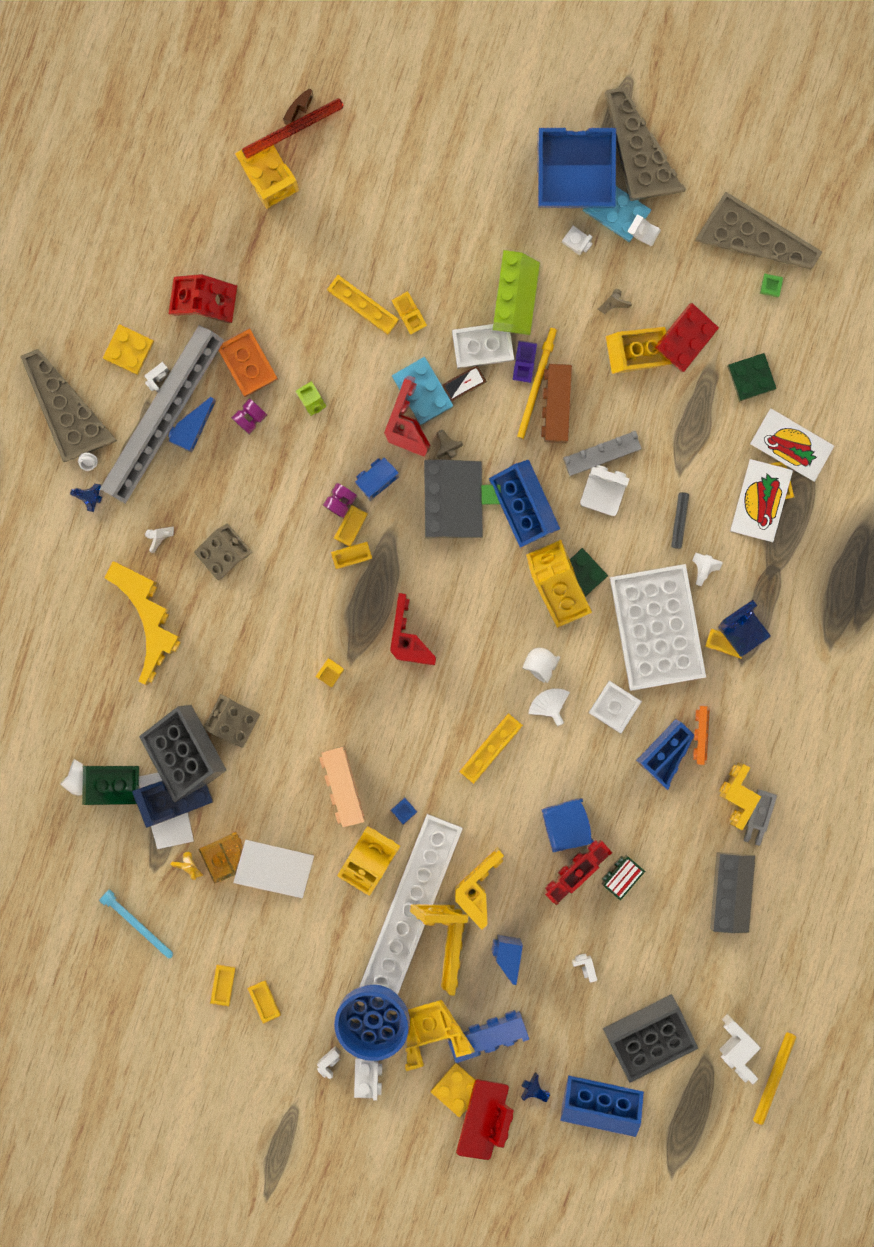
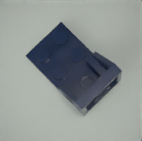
M163 781L132 791L146 828L214 802L208 785L201 787L177 802L172 800Z

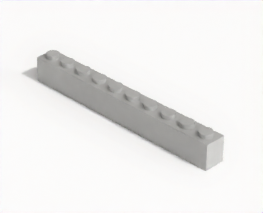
M200 325L197 327L102 484L101 490L126 504L224 340Z

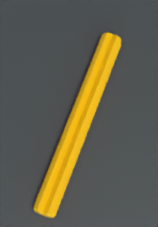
M786 1032L753 1118V1121L759 1125H763L795 1043L796 1036L792 1033Z

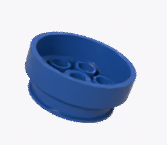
M366 985L354 989L341 1001L335 1016V1033L342 1047L353 1056L367 1061L384 1060L396 1054L404 1045L410 1027L409 1012L403 1000L393 990L381 985ZM375 997H380L383 1001H377ZM356 1002H363L364 1005L360 1006ZM390 1010H393V1011H395L397 1014H395V1015L390 1014L389 1011H390ZM370 1015H376L378 1018L374 1019ZM352 1019H358L360 1022L355 1023ZM384 1028H390L392 1031L388 1032ZM366 1032H371V1033H373L374 1035H373V1036H369V1035L366 1034Z

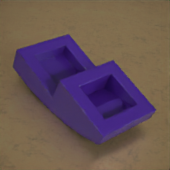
M518 341L512 380L531 383L537 343Z

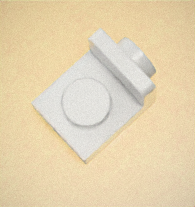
M639 215L636 216L628 230L637 240L650 246L654 244L661 229L650 224Z
M572 226L562 240L564 245L578 255H581L583 251L586 253L593 244L590 242L592 236L590 234L587 236L575 226Z
M163 362L145 375L148 380L145 384L151 391L156 390L157 393L160 389L155 382L157 380L159 382L164 380L169 372V369Z
M586 954L575 956V959L572 960L573 966L585 964L582 967L584 978H589L590 983L597 981L591 956Z
M336 1046L317 1063V1070L324 1078L326 1076L328 1079L333 1077V1072L328 1066L332 1067L340 1060L338 1058L340 1051Z

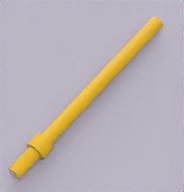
M555 328L549 329L546 342H543V352L517 437L521 439L525 437L544 375V369L546 368L550 352L552 353L554 349L553 342L557 332Z

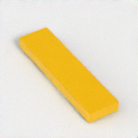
M337 275L327 288L330 294L386 335H389L399 322L397 317L340 275Z
M508 713L459 772L474 784L523 725Z

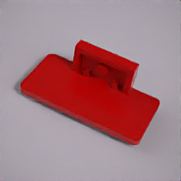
M480 1079L474 1081L456 1150L457 1155L489 1160L492 1156L494 1145L501 1148L505 1147L514 1112L512 1108L505 1104L509 1091L507 1084Z

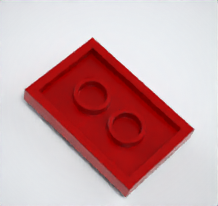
M689 303L654 348L677 369L685 372L719 327L697 306Z

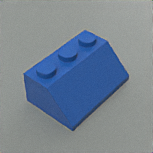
M497 935V939H493L492 943L493 956H495L496 962L511 983L517 985L523 948L521 939Z

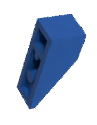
M212 397L208 398L179 421L176 427H172L168 435L170 438L169 442L192 453L216 400Z

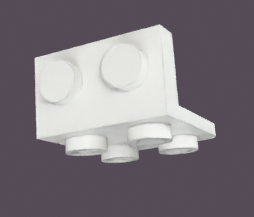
M597 465V467H592L580 504L583 507L615 516L629 478H626V474L615 471V474L608 472V468Z

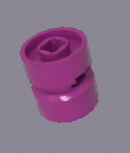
M249 398L242 405L243 410H238L231 418L250 435L256 428V423H261L267 414ZM246 414L252 418L250 422L244 418Z
M336 483L331 491L332 496L327 497L323 506L344 519L349 511L348 505L354 503L357 495L343 485Z

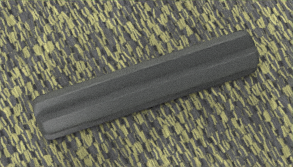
M684 492L678 494L671 547L675 549H681L683 544L689 494Z

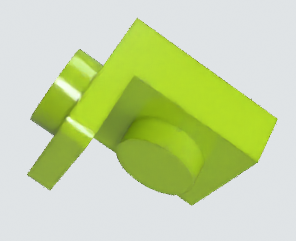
M312 381L296 390L310 416L326 408L325 402Z

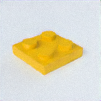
M119 324L103 359L138 375L154 340Z
M455 1062L430 1092L460 1118L468 1108L476 1079Z

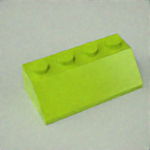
M503 250L492 330L525 335L531 334L540 262L522 252Z

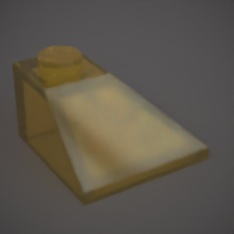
M233 832L198 849L214 884L236 875L243 850L242 841L237 832Z

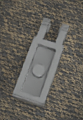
M757 789L756 794L762 797L748 820L744 841L749 842L753 828L759 830L755 839V845L760 846L764 833L767 831L777 795Z

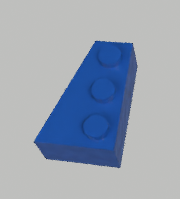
M675 719L636 761L659 784L668 790L672 778L677 773L678 766L694 738V734L681 721Z

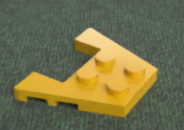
M442 1000L408 1009L410 1027L407 1035V1048H405V1052H407L406 1071L424 1066L419 1046L443 1039H451L456 1058L475 1052Z

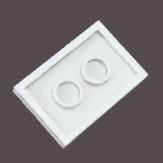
M493 324L452 330L457 369L514 361L510 332L492 330Z

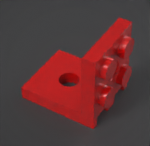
M203 274L176 276L173 279L168 314L173 316L198 314L225 323H232L238 285ZM217 295H218L219 298H220V303H219V304H217V302H216V296H217Z

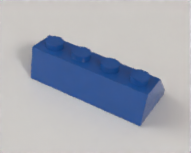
M529 460L516 463L489 478L520 548L560 530ZM497 485H501V493Z
M568 1075L560 1121L636 1137L641 1126L644 1092Z

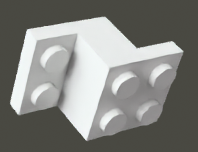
M727 1014L722 1019L725 1022L723 1027L732 1037L719 1049L723 1054L721 1058L731 1069L734 1066L736 1067L734 1071L744 1082L749 1080L754 1084L758 1078L745 1064L761 1048Z

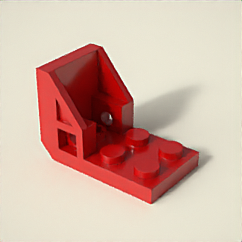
M408 375L404 378L384 434L388 443L425 457L430 450L431 444L417 419L404 415L410 405V401L407 400L409 396L414 394L417 386L414 383L416 378Z
M398 593L390 647L391 653L400 661L435 666V655L417 635L401 633L402 630H406L407 618H404V612L409 610L410 599H407L406 594ZM404 640L409 641L407 647H403Z

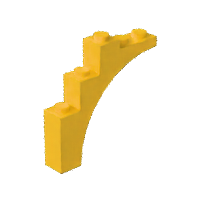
M113 561L104 578L116 585L129 597L143 622L146 636V656L138 682L148 685L149 682L152 683L157 675L155 672L157 666H161L165 659L164 652L172 654L173 651L177 652L181 644L179 641L180 637L160 627L161 624L164 625L169 617V614H167L168 609L148 600L149 597L154 596L157 590L155 586L157 582Z

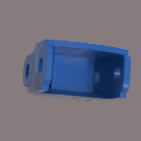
M583 798L565 801L541 809L552 852L589 845L594 841L591 838L587 813L581 803Z

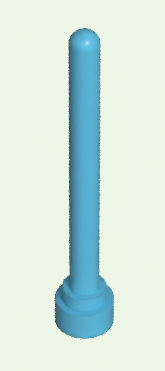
M110 889L99 899L103 905L111 906L167 958L173 957V952L115 900V894Z

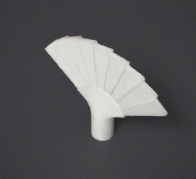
M549 689L540 693L533 700L529 714L553 717L556 725L560 726L564 722L559 712L570 692L563 689Z

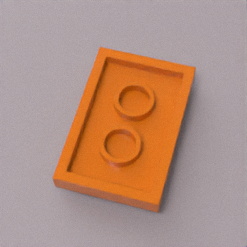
M250 328L222 343L218 351L244 397L278 380Z
M700 706V709L696 710L695 721H699V728L695 729L694 740L698 741V747L694 748L693 760H697L699 765L707 764L710 706Z

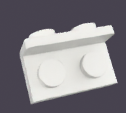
M355 1058L354 1098H373V1100H377L378 1095H381L382 1083H378V1076H382V1064H379V1061Z

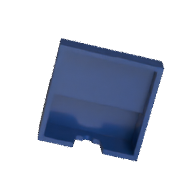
M539 128L537 133L538 208H615L616 128H588L586 131L578 132L567 131L566 128Z

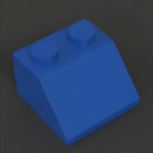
M385 457L382 460L378 458L371 464L372 468L367 472L364 470L356 476L355 484L369 501L399 478L398 471Z

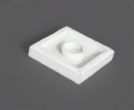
M608 681L588 713L621 734L642 701L613 682Z

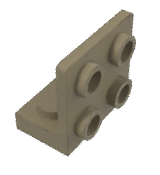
M227 523L216 529L194 553L213 576L220 580L238 562L247 558L252 551Z
M220 694L204 725V729L243 748L260 714Z

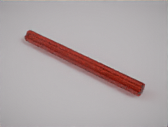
M337 98L242 149L243 155L248 159L343 109V102L340 98Z

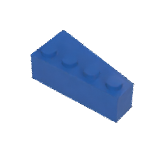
M513 1010L505 1013L503 1018L498 1019L494 1017L488 1019L484 1025L475 1024L468 1027L469 1030L463 1033L474 1048V1053L456 1058L452 1041L448 1038L455 1062L459 1063L480 1056L483 1050L485 1053L496 1051L499 1045L502 1044L507 1047L512 1046L521 1038L523 1042L530 1040L520 1011L516 1012Z

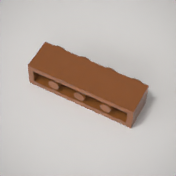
M549 364L548 369H544V380H547V388H543V399H546V407H542V418H545V426H541V437H544V442L567 444L572 365Z

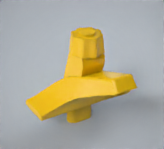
M191 852L183 853L184 863L172 861L170 864L172 867L183 869L190 874L192 880L203 876L192 860Z

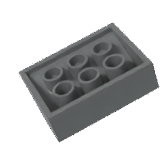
M424 460L425 539L483 538L482 461Z
M192 705L177 706L139 736L174 802L214 781L227 771Z
M672 994L603 1028L629 1083L699 1049Z

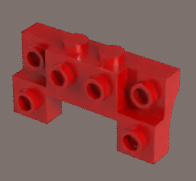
M596 840L588 846L589 851L587 853L579 852L572 858L573 863L569 867L565 865L559 870L558 880L556 882L552 880L545 887L546 891L544 894L553 904L557 906L569 893L572 894L600 868L598 865L613 853L602 840L598 842Z

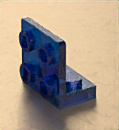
M754 600L723 619L718 626L740 657H743L771 637L753 612L758 606Z

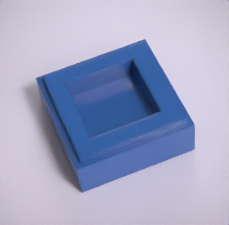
M406 798L391 809V812L402 824H405L417 813L416 809Z

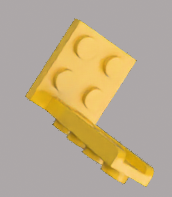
M411 904L410 912L417 919L421 920L423 924L433 926L435 923H441L448 926L441 988L447 991L449 995L455 996L456 989L458 988L457 974L460 969L459 957L463 947L461 939L462 933L465 930L464 923L468 922V915L462 914L460 909H455V905Z

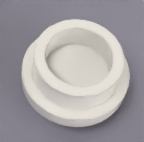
M82 453L79 456L78 463L83 470L91 471L97 466L98 460L91 453Z

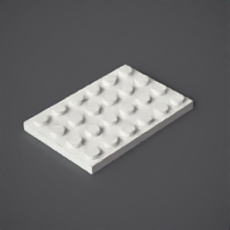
M686 564L610 577L630 691L706 678Z

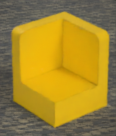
M328 658L315 677L328 686L333 687L345 669Z

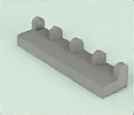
M633 431L566 456L563 460L569 476H572L597 465H602L639 451L641 446L638 441L637 432Z

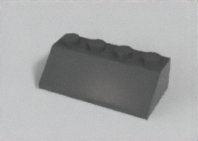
M716 853L710 929L713 932L749 933L755 855Z

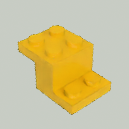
M737 763V765L731 767L728 773L730 775L728 781L722 783L719 789L721 792L719 796L739 807L738 810L735 809L731 814L730 820L732 821L730 824L743 830L762 796L741 785L750 767Z
M367 826L337 877L370 896L399 850L400 845L386 838L377 830Z

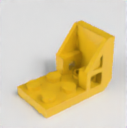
M268 135L235 153L266 209L299 191L297 180L282 161Z
M562 540L526 554L534 583L557 628L592 613L589 603L577 581Z
M498 847L455 886V901L481 930L488 925L485 889L477 881L480 880L482 882L489 875L488 871L492 867L497 868L503 862L504 854ZM472 889L475 890V893H474V894H470L469 892H470Z

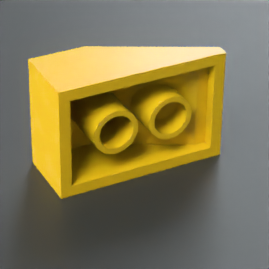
M666 327L621 331L606 336L612 374L671 365L672 363L654 348L666 334Z

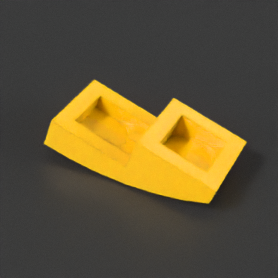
M408 291L391 300L410 335L427 326Z

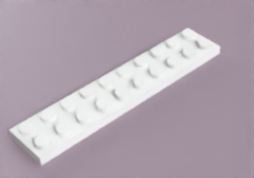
M426 815L359 987L381 985L393 990L398 995L425 926L421 920L417 919L410 912L411 904L433 905L462 832V827L432 815ZM375 997L377 1001H383L380 997Z

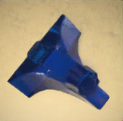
M94 483L91 488L85 490L80 488L71 489L70 495L82 500L87 507V511L94 512L96 503H101L102 496L99 495L101 484Z
M536 1072L530 1082L527 1080L523 1081L521 1086L525 1090L521 1098L525 1101L528 1098L534 1097L547 1102L550 1093L540 1088L538 1082L539 1075Z

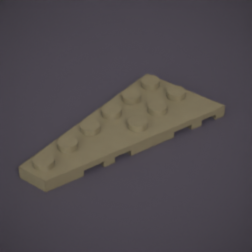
M625 87L606 90L605 97L612 127L616 128V144L630 201L685 192L686 188L679 182L675 170L670 167L666 160L667 157L654 135L647 129L646 122L635 109L636 106Z
M727 192L724 193L695 239L696 242L806 269H812L822 254V251Z
M39 349L20 356L64 463L79 457L82 453L92 452L117 441Z

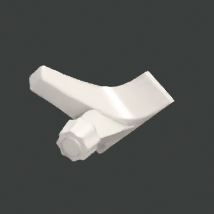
M174 527L146 531L145 537L149 539L154 538L149 549L151 553H155L165 538L174 535Z
M695 553L692 561L698 567L696 585L702 586L704 580L707 579L712 571L720 570L723 562L712 559V556L709 555L704 556Z

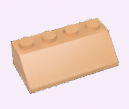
M345 746L322 752V757H319L322 768L326 767L328 775H325L327 787L331 786L333 793L330 794L332 804L336 805L338 812L335 813L338 824L342 823V827L365 822L366 819Z

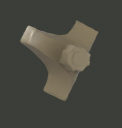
M614 289L612 295L597 310L606 314L613 308H630L632 304L629 301L619 299L622 291Z
M439 430L436 433L441 441L440 450L436 454L437 458L439 459L447 454L450 458L456 456L457 454L454 450L463 446L462 441H453L444 430Z

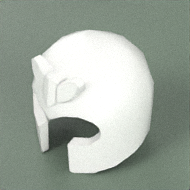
M535 648L528 653L522 668L529 670L543 683L545 681L548 683L552 676V670L556 668L560 657L554 656L547 649Z
M74 759L68 776L60 785L73 795L79 796L82 795L83 764Z

